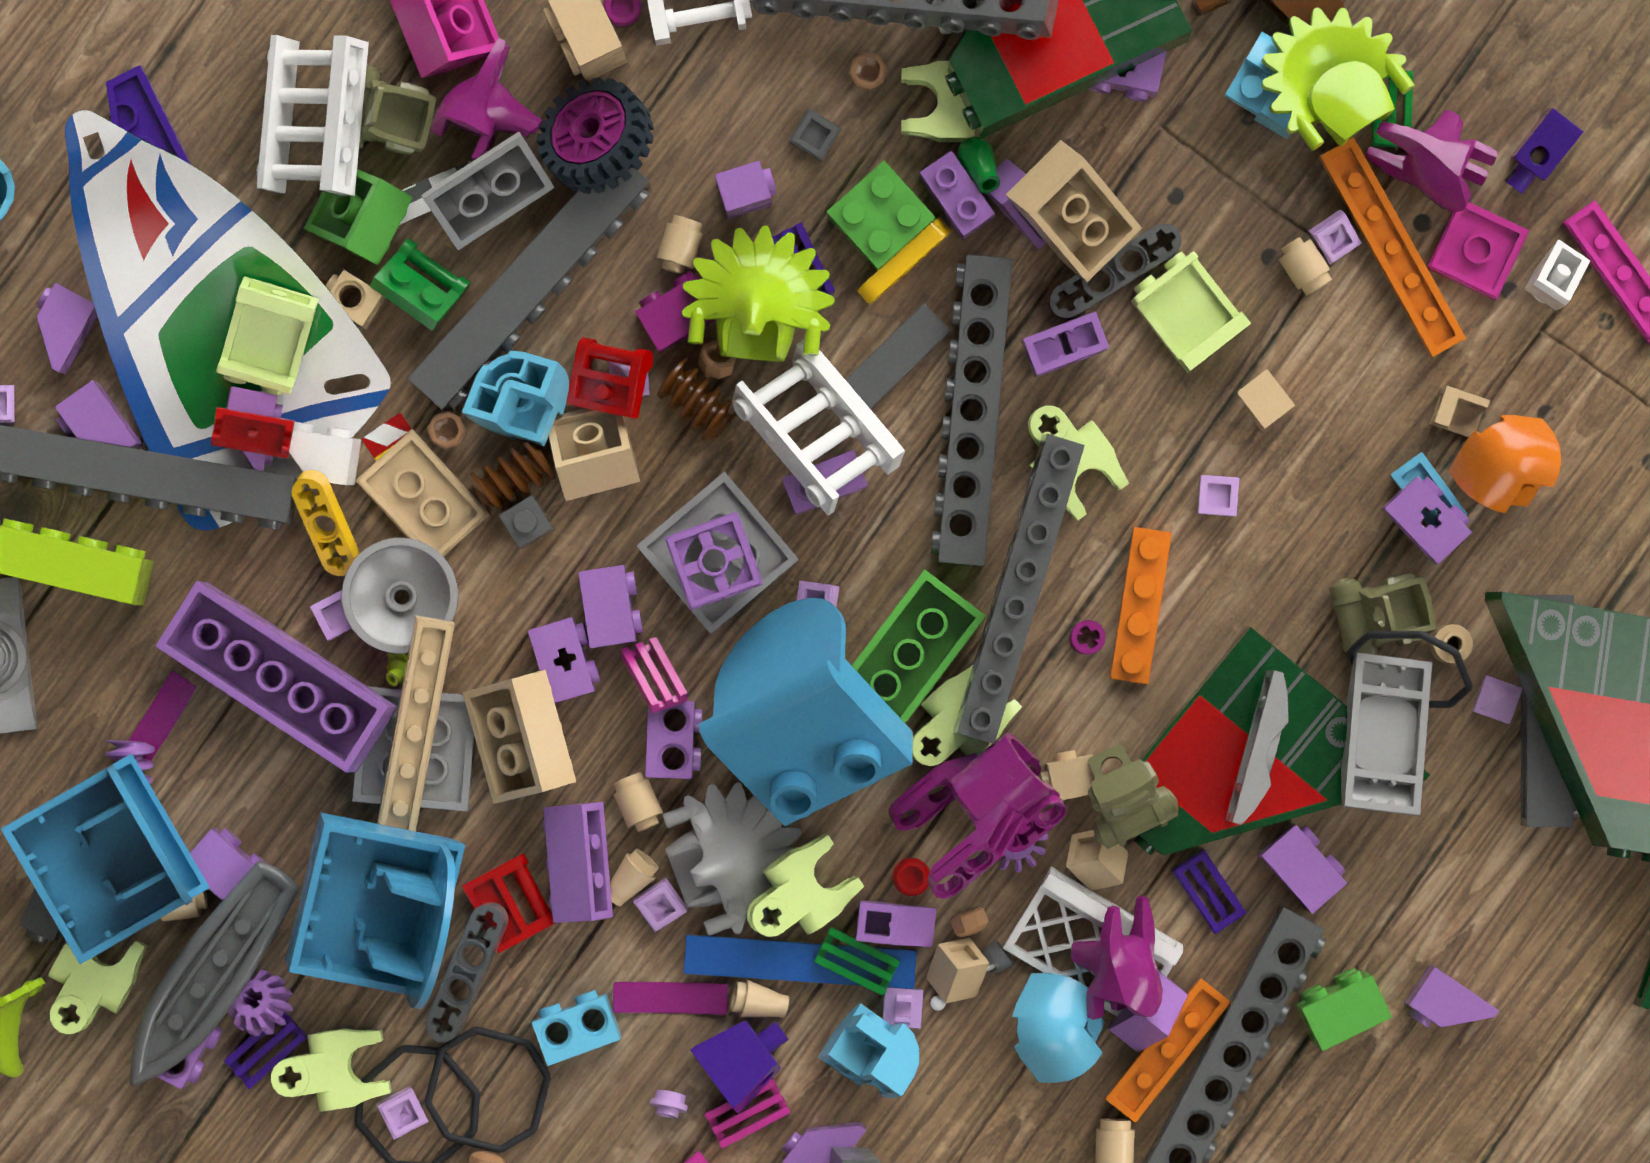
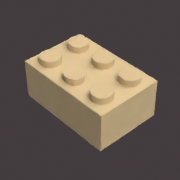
M548 0L550 6L543 10L558 42L563 39L566 40L560 45L574 76L582 73L584 79L590 81L627 63L622 45L600 0Z
M1062 140L1005 194L1062 262L1086 282L1142 229L1085 158Z
M546 669L463 692L493 804L545 792L576 782L572 761L569 757Z

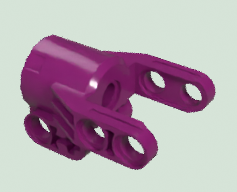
M1006 733L979 756L977 753H973L938 764L890 805L888 813L897 829L904 831L922 827L956 799L977 828L932 866L927 883L937 898L947 899L955 896L1002 858L1006 850L1010 852L1024 851L1065 817L1066 806L1059 797L1060 793L1049 783L1046 784L1038 778L1041 773L1039 759L1010 733ZM945 785L939 792L930 794L936 787ZM1054 804V806L1048 811L1040 813V811L1043 808L1047 807L1048 805ZM916 809L910 816L900 819L908 810ZM983 850L976 858L967 860L975 852ZM953 875L949 881L938 884L943 878Z

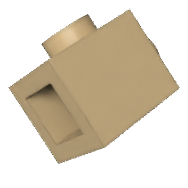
M1075 750L1053 754L1054 761L1046 763L1047 771L1040 773L1041 780L1046 784L1049 783L1058 791L1061 800L1087 796L1091 782L1096 780L1088 763V759L1093 755L1077 757Z

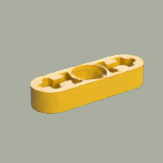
M938 217L870 277L857 292L869 305L873 304L936 248L952 230Z
M316 470L304 471L298 476L292 487L293 500L324 569L332 575L344 576L352 562L359 555L358 547L327 477ZM306 484H308V486L311 489L317 488L318 492L315 497L312 491L304 490ZM327 516L331 518L335 524V529L332 531L321 529L316 523V517ZM335 550H337L340 556H347L345 562L340 557H333Z

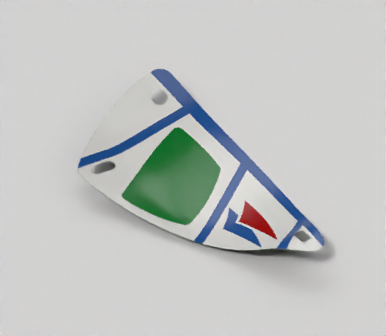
M81 110L72 114L65 125V138L69 161L70 199L80 253L93 303L110 356L148 450L156 453L252 469L240 450L211 445L217 407L226 408L231 386L267 393L261 389L260 385L250 382L245 384L233 383L226 380L223 374L216 372L237 302L236 297L239 286L244 276L319 298L291 394L283 393L282 395H277L276 404L283 405L281 418L314 425L313 432L327 434L328 427L351 430L350 438H352L372 416L389 392L391 379L365 337L321 280L266 222L211 177L175 155L137 138L92 111ZM98 132L105 153L99 159H91L83 137ZM355 374H364L370 379V385L361 390L332 395L324 389L325 382L330 379ZM290 453L288 459L273 456L272 464H264L263 469L264 472L296 478L303 472ZM177 505L185 521L198 530L210 531L233 523L220 520V512L206 510L205 517L182 513L183 506Z

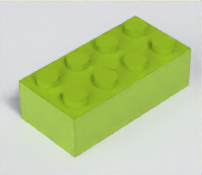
M3 519V523L0 525V574L127 604L144 606L154 565L153 560L144 559L146 551L117 545L114 552L107 550L109 542L79 536L78 543L70 541L71 533L41 527L40 534L33 533L34 525Z

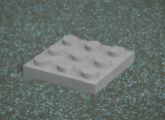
M725 471L637 545L639 550L689 608L664 537L727 514L738 512L763 585L692 610L693 614L710 634L799 561L797 556ZM719 532L710 533L714 545L720 546L724 550L738 546L737 542L727 534ZM699 537L695 538L687 548L685 565L699 559V555L703 550ZM709 550L703 556V566L710 572H718L725 565V556L719 550ZM743 557L730 561L727 570L724 572L729 586L741 574ZM703 571L690 576L691 580L701 588L718 590L713 576H709Z
M367 686L394 705L399 706L402 689ZM441 694L420 807L469 811L475 736L462 694ZM398 708L359 770L355 772L352 798L354 802L377 804L381 802Z

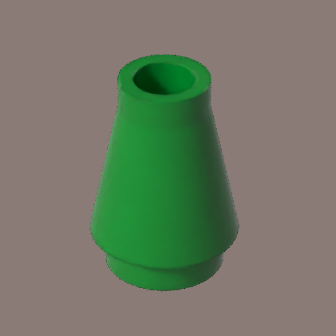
M978 136L964 140L957 149L958 161L977 185L980 192H993L999 187L1000 179L997 175L992 145Z

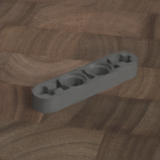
M1170 224L1154 226L1127 243L1099 270L1106 273L1109 277L1110 284L1106 291L1101 293L1092 291L1089 288L1088 282L1077 274L1052 291L1049 297L1050 311L1055 317L1065 320L1074 318L1173 257L1181 246L1182 237L1175 226ZM1161 231L1164 236L1171 234L1174 238L1170 243L1172 250L1166 251L1163 247L1157 249L1151 254L1157 260L1150 263L1147 251L1138 243L1145 240L1148 248L1158 240L1157 232ZM1127 251H1135L1141 256L1142 266L1136 272H1127L1121 266L1120 258ZM1080 281L1083 292L1092 300L1085 303L1083 296L1073 302V311L1069 312L1066 308L1059 310L1056 306L1060 300L1058 294L1064 292L1066 296H1070L1078 291V288L1073 283Z
M484 903L472 912L426 1019V1030L435 1041L448 1042L458 1036L465 1026L508 925V914L504 907L498 903ZM492 912L494 914L493 921L497 923V926L494 925L489 928L484 938L473 936V933L475 935L480 934L485 927L486 921L481 916ZM468 945H476L483 951L484 958L480 965H473L467 961L465 950ZM454 979H461L468 985L469 994L466 999H457L451 993L450 986ZM450 1006L460 1008L461 1011L459 1009L454 1010L448 1020V1023L453 1028H449L445 1032L440 1030L442 1023L437 1021V1019L445 1016Z

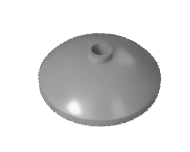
M391 538L369 546L352 562L343 582L342 604L348 623L363 641L384 652L405 654L409 653L415 615L453 621L458 606V585L449 563L433 547L414 539ZM401 590L409 593V601L403 605L398 604L395 600L396 594Z

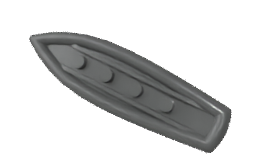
M262 861L255 863L211 913L173 961L145 1008L136 1033L130 1069V1084L132 1086H138L180 1063L202 1044L233 1006L264 956L299 891L296 883L284 871Z

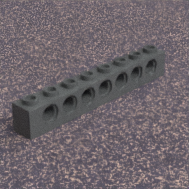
M894 0L749 1L755 10L766 15L787 12L806 19L814 18L815 15L829 16L833 20L840 22L860 19L880 26L888 25L889 22L902 23L913 29H924L926 26H934L953 33H960L965 29L976 30L988 36H999L1001 33L1016 34L1027 40H1036L1039 37L1051 38L1059 0H981L983 3L975 9H969V6L979 0H944L939 5H931L934 0H902L899 2H894ZM1021 4L1018 10L1006 12L1011 5Z
M967 254L965 264L957 263L955 286L963 288L961 302L954 301L952 324L959 325L958 340H950L948 363L956 364L954 378H947L945 401H952L951 417L943 416L941 439L948 440L947 455L940 454L938 477L945 478L944 493H936L934 516H942L940 531H933L931 554H938L937 563L985 566L1013 261L1011 258ZM978 286L988 288L992 293V302L987 306L974 304L971 299V291ZM975 324L986 327L989 332L988 341L981 345L973 344L967 337L969 327ZM972 362L981 364L985 369V378L979 383L969 382L964 376V367ZM972 400L981 406L982 415L978 420L967 421L961 416L960 406L965 401ZM968 438L976 442L978 454L975 458L965 460L958 455L956 447L962 439ZM968 477L973 481L975 491L971 497L960 498L954 493L953 483L957 478ZM956 515L966 516L971 522L970 533L963 537L954 535L949 527L952 517Z
M1050 434L1042 435L954 726V732L995 744L1085 445Z
M1281 905L1278 907L1230 998L1231 1003L1218 1020L1143 1163H1169V1155L1176 1148L1188 1150L1189 1160L1187 1163L1209 1162L1217 1147V1142L1213 1141L1220 1127L1226 1129L1236 1109L1231 1107L1238 1093L1244 1095L1251 1084L1254 1076L1249 1073L1256 1059L1262 1061L1270 1048L1272 1041L1267 1038L1274 1025L1281 1026L1288 1014L1290 1006L1285 1004L1292 991L1299 992L1307 978L1308 972L1303 969L1310 956L1316 959L1325 944L1326 938L1322 937L1324 928ZM1287 942L1294 943L1297 947L1295 960L1290 963H1281L1278 958L1280 946ZM1270 976L1276 977L1279 981L1277 994L1272 997L1262 996L1260 993V983L1262 980ZM1249 1011H1257L1261 1015V1024L1254 1031L1244 1030L1241 1024L1242 1017ZM1231 1045H1238L1243 1049V1058L1236 1065H1228L1223 1059L1224 1051ZM1214 1079H1220L1225 1083V1092L1218 1099H1210L1205 1094L1206 1085ZM1196 1113L1203 1114L1207 1118V1126L1200 1133H1192L1187 1129L1188 1119Z

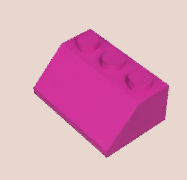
M390 0L421 78L450 72L487 57L499 38L484 0Z

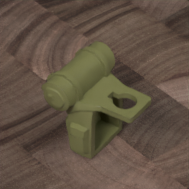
M367 64L359 150L363 149L365 141H377L383 143L384 149L400 154L412 155L413 152H422L432 125L436 97L430 95L428 89L410 84L409 82H399L398 86L386 84L380 81L381 73L373 66Z
M1412 573L1389 576L1381 580L1380 586L1373 588H1362L1360 580L1344 578L1329 587L1332 598L1330 602L1331 606L1334 607L1343 642L1342 648L1343 652H1346V656L1348 649L1369 631H1423L1429 634L1437 629L1432 601L1423 576H1414ZM1370 639L1356 653L1379 655L1378 648L1383 647L1385 644L1396 642L1398 646H1404L1422 641V639Z
M1122 744L1113 746L1088 759L1089 766L1096 779L1091 782L1088 797L1094 811L1101 814L1094 818V836L1107 849L1118 844L1123 846L1126 844V840L1160 824L1163 827L1168 824L1167 821L1178 816V800L1175 795L1165 786L1156 788L1155 786L1159 783V779L1150 763L1143 762L1141 759L1131 762ZM1116 758L1123 763V767L1106 775L1102 774L1101 768L1107 759Z

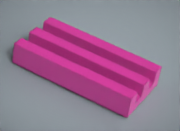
M657 637L649 639V644L645 646L643 642L635 644L634 650L630 651L628 647L621 649V658L652 714L687 701V691ZM651 654H653L675 696H672L650 657ZM637 659L642 660L663 700L657 701L636 662Z
M773 1078L757 1094L759 1095L770 1089L773 1096L721 1123H718L716 1117L732 1109L728 1101L704 1114L721 1148L791 1113ZM775 1103L778 1104L780 1109L725 1136L723 1130Z

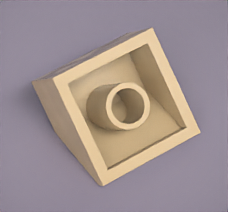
M587 408L563 413V416L556 415L549 439L555 468L566 501L640 482L634 452L623 416Z

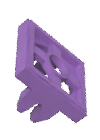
M737 511L664 537L690 611L763 585ZM719 532L727 534L737 542L738 546L724 550L722 547L714 545L710 533ZM699 537L703 547L699 559L685 565L687 548L695 538ZM709 550H719L725 556V565L718 572H710L703 566V556ZM743 557L741 574L729 586L724 572L727 570L730 561ZM703 571L705 574L714 577L718 590L701 588L691 580L690 576Z

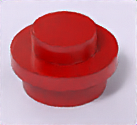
M903 859L893 870L892 879L894 886L903 895H920L929 887L927 878L930 870L920 859Z

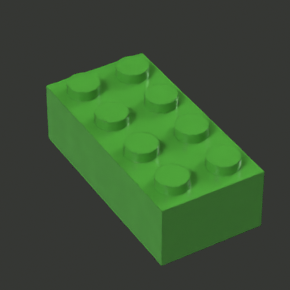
M924 569L852 664V667L899 718L906 723L985 619L986 615Z

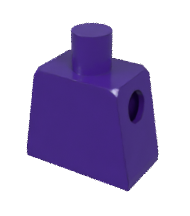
M743 1021L694 1046L690 1050L732 1108L739 1113L780 1071L781 1067L771 1053L789 1039L776 1021L759 1034L755 1033L747 1021Z

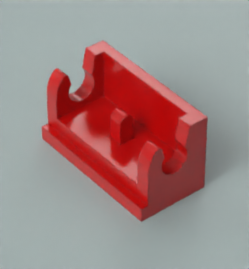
M217 407L211 445L288 459L295 420Z

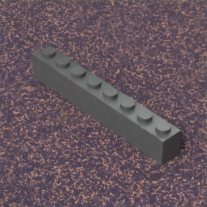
M631 167L628 170L632 175L630 179L625 181L622 177H619L617 179L619 186L613 189L605 184V192L596 193L592 189L590 194H586L578 190L414 370L408 379L443 411H446L449 407L454 410L457 409L468 397L469 392L466 388L473 382L483 364L487 366L501 350L505 353L509 352L520 340L521 335L518 331L528 321L533 325L547 310L544 302L553 293L557 296L561 295L573 281L569 275L579 264L585 268L599 252L595 246L605 236L609 240L613 238L623 227L625 222L621 218L630 208L637 211L650 197L651 194L647 191L651 186L650 181L639 171Z
M0 425V481L17 484L18 477L33 479V487L55 490L56 484L70 486L69 493L92 497L93 490L107 492V500L130 504L131 497L146 499V507L168 510V504L183 506L182 513L205 517L206 510L220 512V520L243 524L244 517L259 519V527L281 530L282 524H293L296 504L291 491L297 480L296 477Z

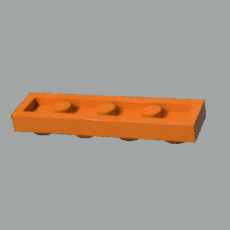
M1133 527L1109 679L1149 684L1172 536L1171 532Z
M1201 977L1198 978L1187 992L1188 996L1169 1036L1142 1050L1104 1097L1135 1123L1231 1003L1230 1000Z

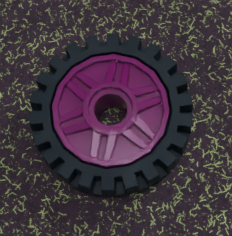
M601 77L593 78L592 85L587 80L578 82L579 90H576L572 85L565 89L567 94L565 99L558 95L553 100L557 107L555 109L550 107L546 109L544 115L548 121L542 120L539 126L542 133L537 134V143L540 145L538 147L539 155L552 174L571 190L577 192L579 189L582 193L590 194L592 189L596 193L605 192V184L611 189L618 187L617 179L619 177H622L625 181L630 179L632 175L628 170L631 167L637 171L640 169L643 163L639 160V156L647 158L650 149L646 144H652L654 137L650 132L654 130L653 122L650 119L651 115L636 94L622 82L617 83L611 78H607L604 81Z

